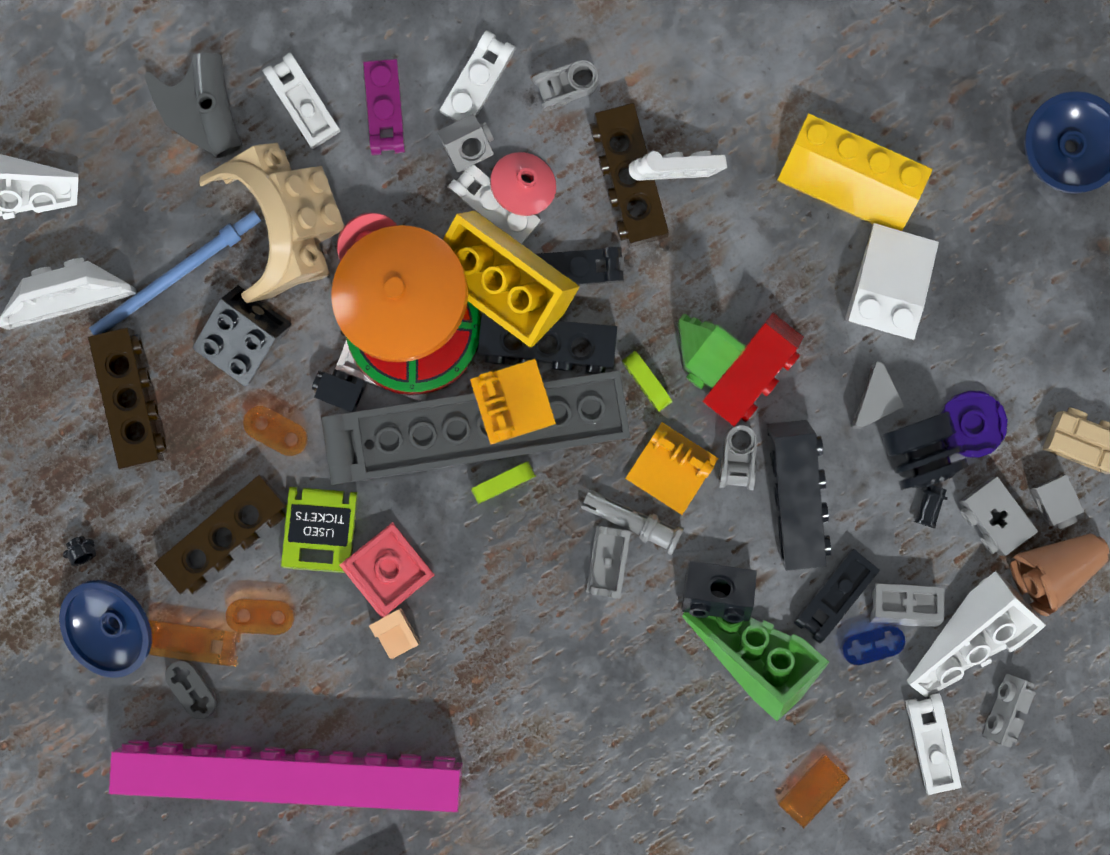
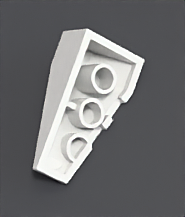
M995 571L969 592L907 679V682L927 698L929 695L962 679L964 671L972 666L980 664L981 667L992 663L990 657L1006 648L1009 652H1012L1021 647L1042 630L1046 624L1013 586Z

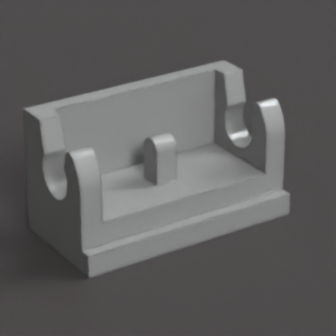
M596 526L586 593L617 599L621 598L631 531Z
M875 584V589L871 594L873 610L870 614V624L938 627L944 622V587Z

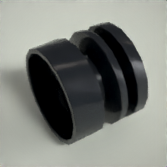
M949 411L882 435L889 456L905 454L907 461L894 468L895 474L910 470L912 473L911 477L898 481L901 490L925 488L952 478L962 469L969 467L966 458L951 462L949 459L950 455L963 450L961 445L948 447L944 445L943 440L956 433Z

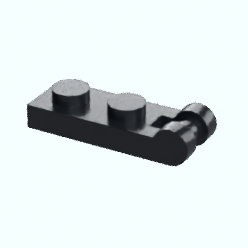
M621 247L536 254L579 286L624 281V274L619 266V259L622 258ZM606 260V272L596 273V261Z
M851 549L807 606L798 614L793 623L801 629L805 627L813 634L812 638L821 644L879 573L880 569L855 549ZM818 609L828 616L822 624L813 617Z

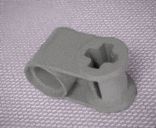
M586 60L550 69L532 78L533 84L538 85L544 102L542 104L543 111L562 107L571 101L595 92L599 84L596 67ZM580 71H588L592 74L593 78L589 84L581 86L575 83V75ZM549 84L552 85L555 95L551 94Z
M735 425V427L729 428L725 434L723 457L720 464L719 488H725L726 485L745 486L748 490H754L757 436L754 430L748 426ZM739 430L745 431L749 436V444L743 450L734 448L731 441L732 435ZM730 472L745 473V475H730Z

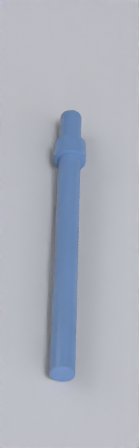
M253 210L235 224H227L219 230L220 234L90 326V331L93 335L107 332L227 245L232 247L239 242L241 235L262 220Z

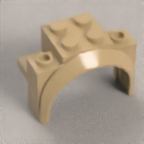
M277 142L252 146L219 167L200 176V186L218 180H224L225 184L239 180L253 193L263 211L269 234V257L261 278L241 293V297L246 303L273 298L298 284L321 280L330 275L319 243L341 232L344 224L322 166L291 170L284 149L280 150Z

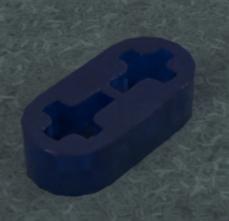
M883 625L847 636L842 641L840 650L843 659L848 663L863 665L899 654L904 649L906 641L903 632L898 627ZM887 631L891 635L898 637V641L893 643L894 648L891 650L886 645L876 647L875 644L876 641L885 638V632ZM854 640L860 645L870 643L871 649L863 650L859 659L853 654H848V649L852 648V641Z

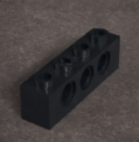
M482 313L478 355L485 357V363L505 364V359L519 360L518 364L536 359L538 366L539 362L552 363V369L572 371V366L574 365L586 367V373H606V369H613L618 326L558 320L544 335L553 337L557 341V348L554 352L545 354L538 349V342L533 347L523 343L518 350H509L504 345V339L510 332ZM578 339L588 341L591 346L590 353L585 357L574 355L571 350L574 341Z

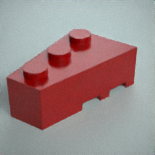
M772 312L766 322L748 342L743 352L717 381L702 402L734 427L740 419L746 423L757 410L758 406L754 402L761 393L767 397L779 383L775 376L782 367L788 371L800 357L796 350L804 336Z

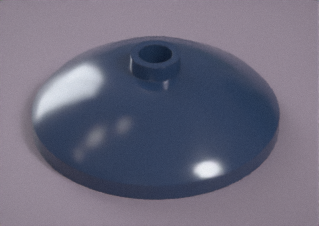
M1079 91L1066 92L1050 98L1034 112L1026 128L1024 146L1028 163L1041 181L1058 191L1074 194L1093 191L1110 181V104L1107 101L1091 93ZM1066 141H1072L1075 144L1076 149L1074 152H1069L1066 149Z
M91 580L76 586L64 598L59 614L61 634L67 648L81 665L98 675L118 678L133 673L144 664L149 656L152 645L151 627L142 606L128 591L112 582Z

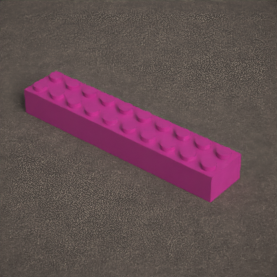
M129 740L128 743H123L122 747L111 752L109 794L458 812L461 804L463 763H455L456 757L435 756L433 761H421V755L402 754L399 760L387 759V753L369 752L364 758L353 757L352 751H333V754L329 756H319V750L299 749V752L295 754H285V748L265 747L263 751L251 752V746L232 745L230 749L223 751L217 750L216 744L202 743L197 744L196 747H191V749H185L181 742H162V745L149 747V741Z

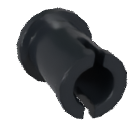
M934 485L926 487L925 490L922 489L921 492L924 493L914 522L935 529L943 500L948 499L945 496L947 490Z

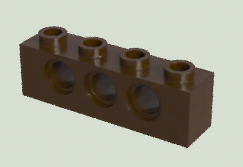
M630 103L596 112L594 114L595 123L590 124V130L594 143L600 142L604 155L598 156L603 176H610L612 188H608L607 192L611 207H618L621 220L616 221L620 240L627 239L628 247L630 248L667 238L669 230L655 180H637L633 184H624L618 176L623 169H629L632 161L648 154L635 104ZM621 136L628 141L629 147L625 151L617 152L611 148L610 141L614 137ZM632 201H640L645 205L646 213L641 217H634L627 210L628 204Z
M127 327L89 336L88 341L118 469L129 470L164 461L163 453L167 452V446L163 433L157 432L155 420L159 419V411L156 401L149 398L147 387H151L152 382L148 368H142L140 354H144V348L140 335H135L134 330ZM120 357H127L129 369L126 373L118 375L114 369L115 362ZM133 389L137 394V401L132 407L126 408L122 403V396L127 390ZM141 422L145 428L144 436L140 440L134 441L130 436V428L134 423Z
M258 475L154 564L179 594H186L190 591L193 595L208 583L205 577L214 569L219 573L234 561L231 555L240 547L245 551L260 539L257 533L266 525L272 529L286 517L283 511L287 509V503L263 475ZM249 505L254 506L259 513L258 520L252 525L246 524L242 519V512ZM223 527L228 528L232 533V541L226 547L219 545L216 540L218 530ZM196 549L203 551L206 555V563L200 569L195 568L190 562V556Z

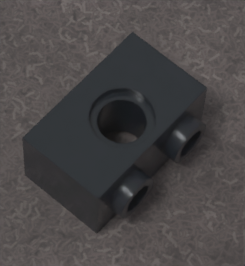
M689 561L685 575L681 612L690 613V615L698 618L714 616L724 618V620L732 623L749 622L754 608L757 570ZM712 591H721L726 597L718 598L712 594Z

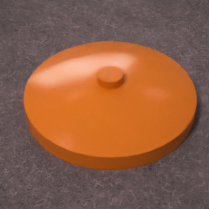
M413 226L385 227L373 231L358 240L343 256L332 282V308L342 332L364 353L390 362L417 360L441 348L457 331L465 315L468 302L467 277L457 255L437 235Z

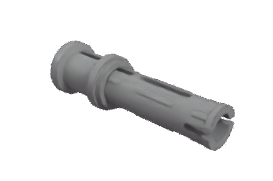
M591 489L581 507L583 510L594 513L640 535L639 538L644 543L650 541L667 549V553L670 555L673 554L684 530V527L679 526L676 528L658 520V515H644Z

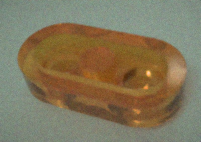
M265 406L253 407L245 414L243 426L246 433L253 439L286 456H297L306 449L308 434L296 422ZM260 417H265L268 421L267 427L263 430H259L256 426V422ZM290 433L296 434L298 439L297 443L293 446H289L286 443V436Z
M239 599L232 602L227 608L226 621L228 626L238 633L280 635L289 631L294 625L295 612L290 604L281 600ZM242 609L250 612V619L247 622H243L239 618V612ZM275 611H281L284 614V621L281 624L273 621L272 616Z

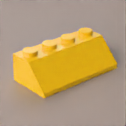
M808 113L777 181L871 224L876 223L903 231L933 169Z
M477 211L456 214L443 238V241L457 255L465 270L468 283V302L529 347H533L564 315L580 287Z

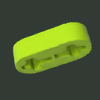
M633 351L621 360L629 374L658 412L672 403L668 393L636 351Z
M529 461L473 487L471 491L477 503L480 504L536 477Z

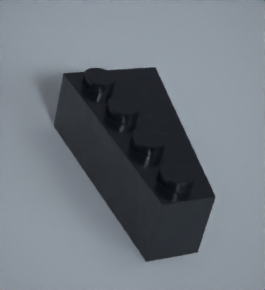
M807 420L767 424L768 436H771L775 444V450L770 452V461L774 477H777L778 483H774L773 488L776 508L780 510V516H777L781 562L786 571L827 567L826 556L831 555V542L829 535H824L823 523L829 522L827 503L821 502V490L826 489V478L824 469H819L818 456H823L822 437L816 436V432Z

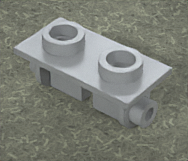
M1006 673L1003 683L999 686L998 696L992 712L986 720L982 737L1009 748L1012 747L1013 742L1017 743L1025 720L1017 718L1015 715L1017 710L1025 714L1028 713L1033 697L1036 694L1033 691L1035 684Z

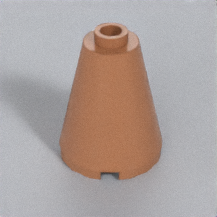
M1089 533L1020 552L1013 557L1016 560L1011 562L1010 568L1021 595L1028 593L1033 599V602L1029 604L1032 609L1040 615L1049 616L1055 613L1108 562L1110 551L1102 537Z

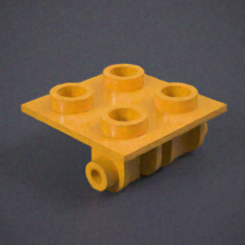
M536 359L495 372H486L479 375V377L470 379L490 445L556 424Z
M661 422L625 479L683 515L719 458Z

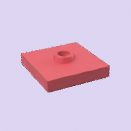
M393 522L339 565L381 618L389 614L435 576Z

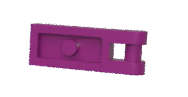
M397 59L363 62L371 155H382V151L394 150L395 153H405ZM393 129V137L381 138L380 130Z

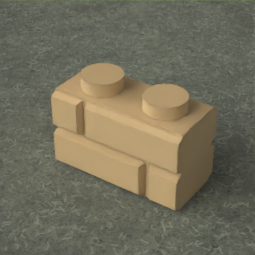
M1070 407L1067 412H1057L1045 440L1043 450L1103 474H1110V422L1100 420L1099 424L1086 420L1088 417L1087 413Z

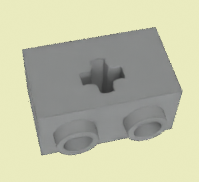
M990 477L959 500L963 507L960 513L971 527L977 525L984 535L980 539L991 554L997 552L999 556H1006L1038 532L998 477ZM990 511L1001 513L1002 516L998 519L1001 525L990 524L989 521L993 518Z

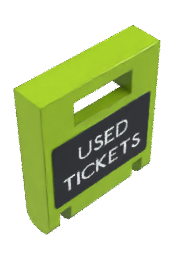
M289 487L281 567L286 569L345 573L339 565L352 555L358 492H350L349 504H343L344 491L303 488L302 499L297 500V487ZM301 548L334 551L333 564L301 561Z

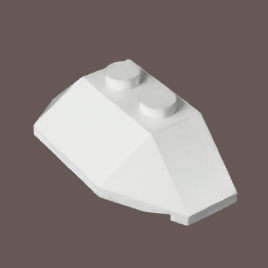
M84 258L71 259L64 262L63 268L52 270L51 267H42L31 271L32 276L23 278L0 316V327L7 330L131 297L137 294V290L89 261L84 262Z

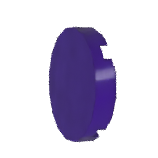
M967 391L955 395L944 405L941 412L942 414L949 411L956 430L954 435L943 440V442L947 446L961 445L963 450L956 454L962 457L979 458L991 454L997 449L1007 434L1008 419L1003 406L983 391Z

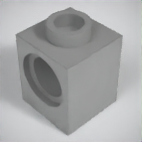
M474 114L437 131L457 172L494 155L489 145L490 142L494 141L491 131L486 122L479 124ZM474 138L470 144L463 145L467 139Z
M1067 474L1059 475L1029 489L1046 526L1057 525L1058 529L1065 528L1077 522L1075 516L1084 512Z

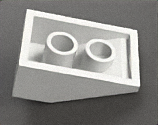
M873 223L845 321L914 340L924 309L939 242Z

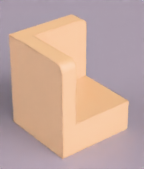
M402 608L369 625L375 638H379L390 659H394L421 644Z

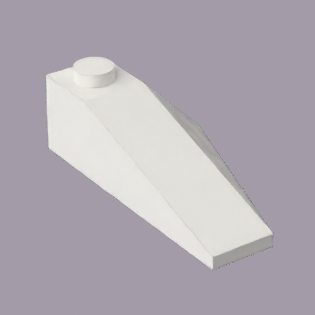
M0 154V216H3L4 220L15 218V213L33 210L40 213L77 205L78 173Z

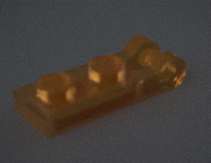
M148 619L152 632V645L149 655L235 667L237 665L238 656L235 655L236 643H240L241 632ZM213 640L223 641L221 653L212 652Z

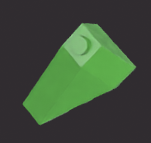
M683 314L677 323L683 369L689 373L686 379L701 390L704 386L711 389L746 347L718 325L706 321L702 323L695 317L691 319L688 315Z
M684 612L682 615L685 621L749 696L776 721L781 719L803 697L829 663L806 640L795 634L791 637L774 629V625L765 620L762 623L750 617L749 622L732 623L721 617L708 616L706 618H698L687 612Z

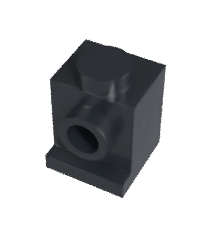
M334 369L332 375L318 371L312 385V390L316 391L314 398L346 411L356 412L367 382L358 378L356 384L351 383L353 376Z

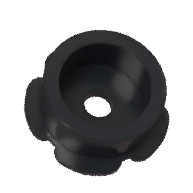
M84 536L70 540L66 544L68 550L63 552V557L68 558L72 566L82 565L96 556L94 541L92 539H85Z

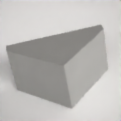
M876 361L871 365L851 425L852 428L860 429L905 407L884 364Z

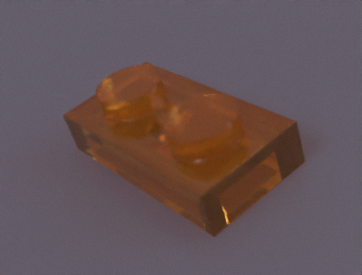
M823 754L779 801L778 805L800 826L805 828L850 778Z

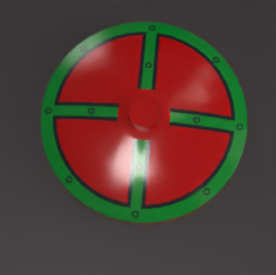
M467 302L465 315L454 335L441 348L417 360L407 362L380 360L361 351L346 337L347 345L357 367L368 379L378 386L399 394H427L438 391L453 383L471 364L479 345L480 313L478 308Z

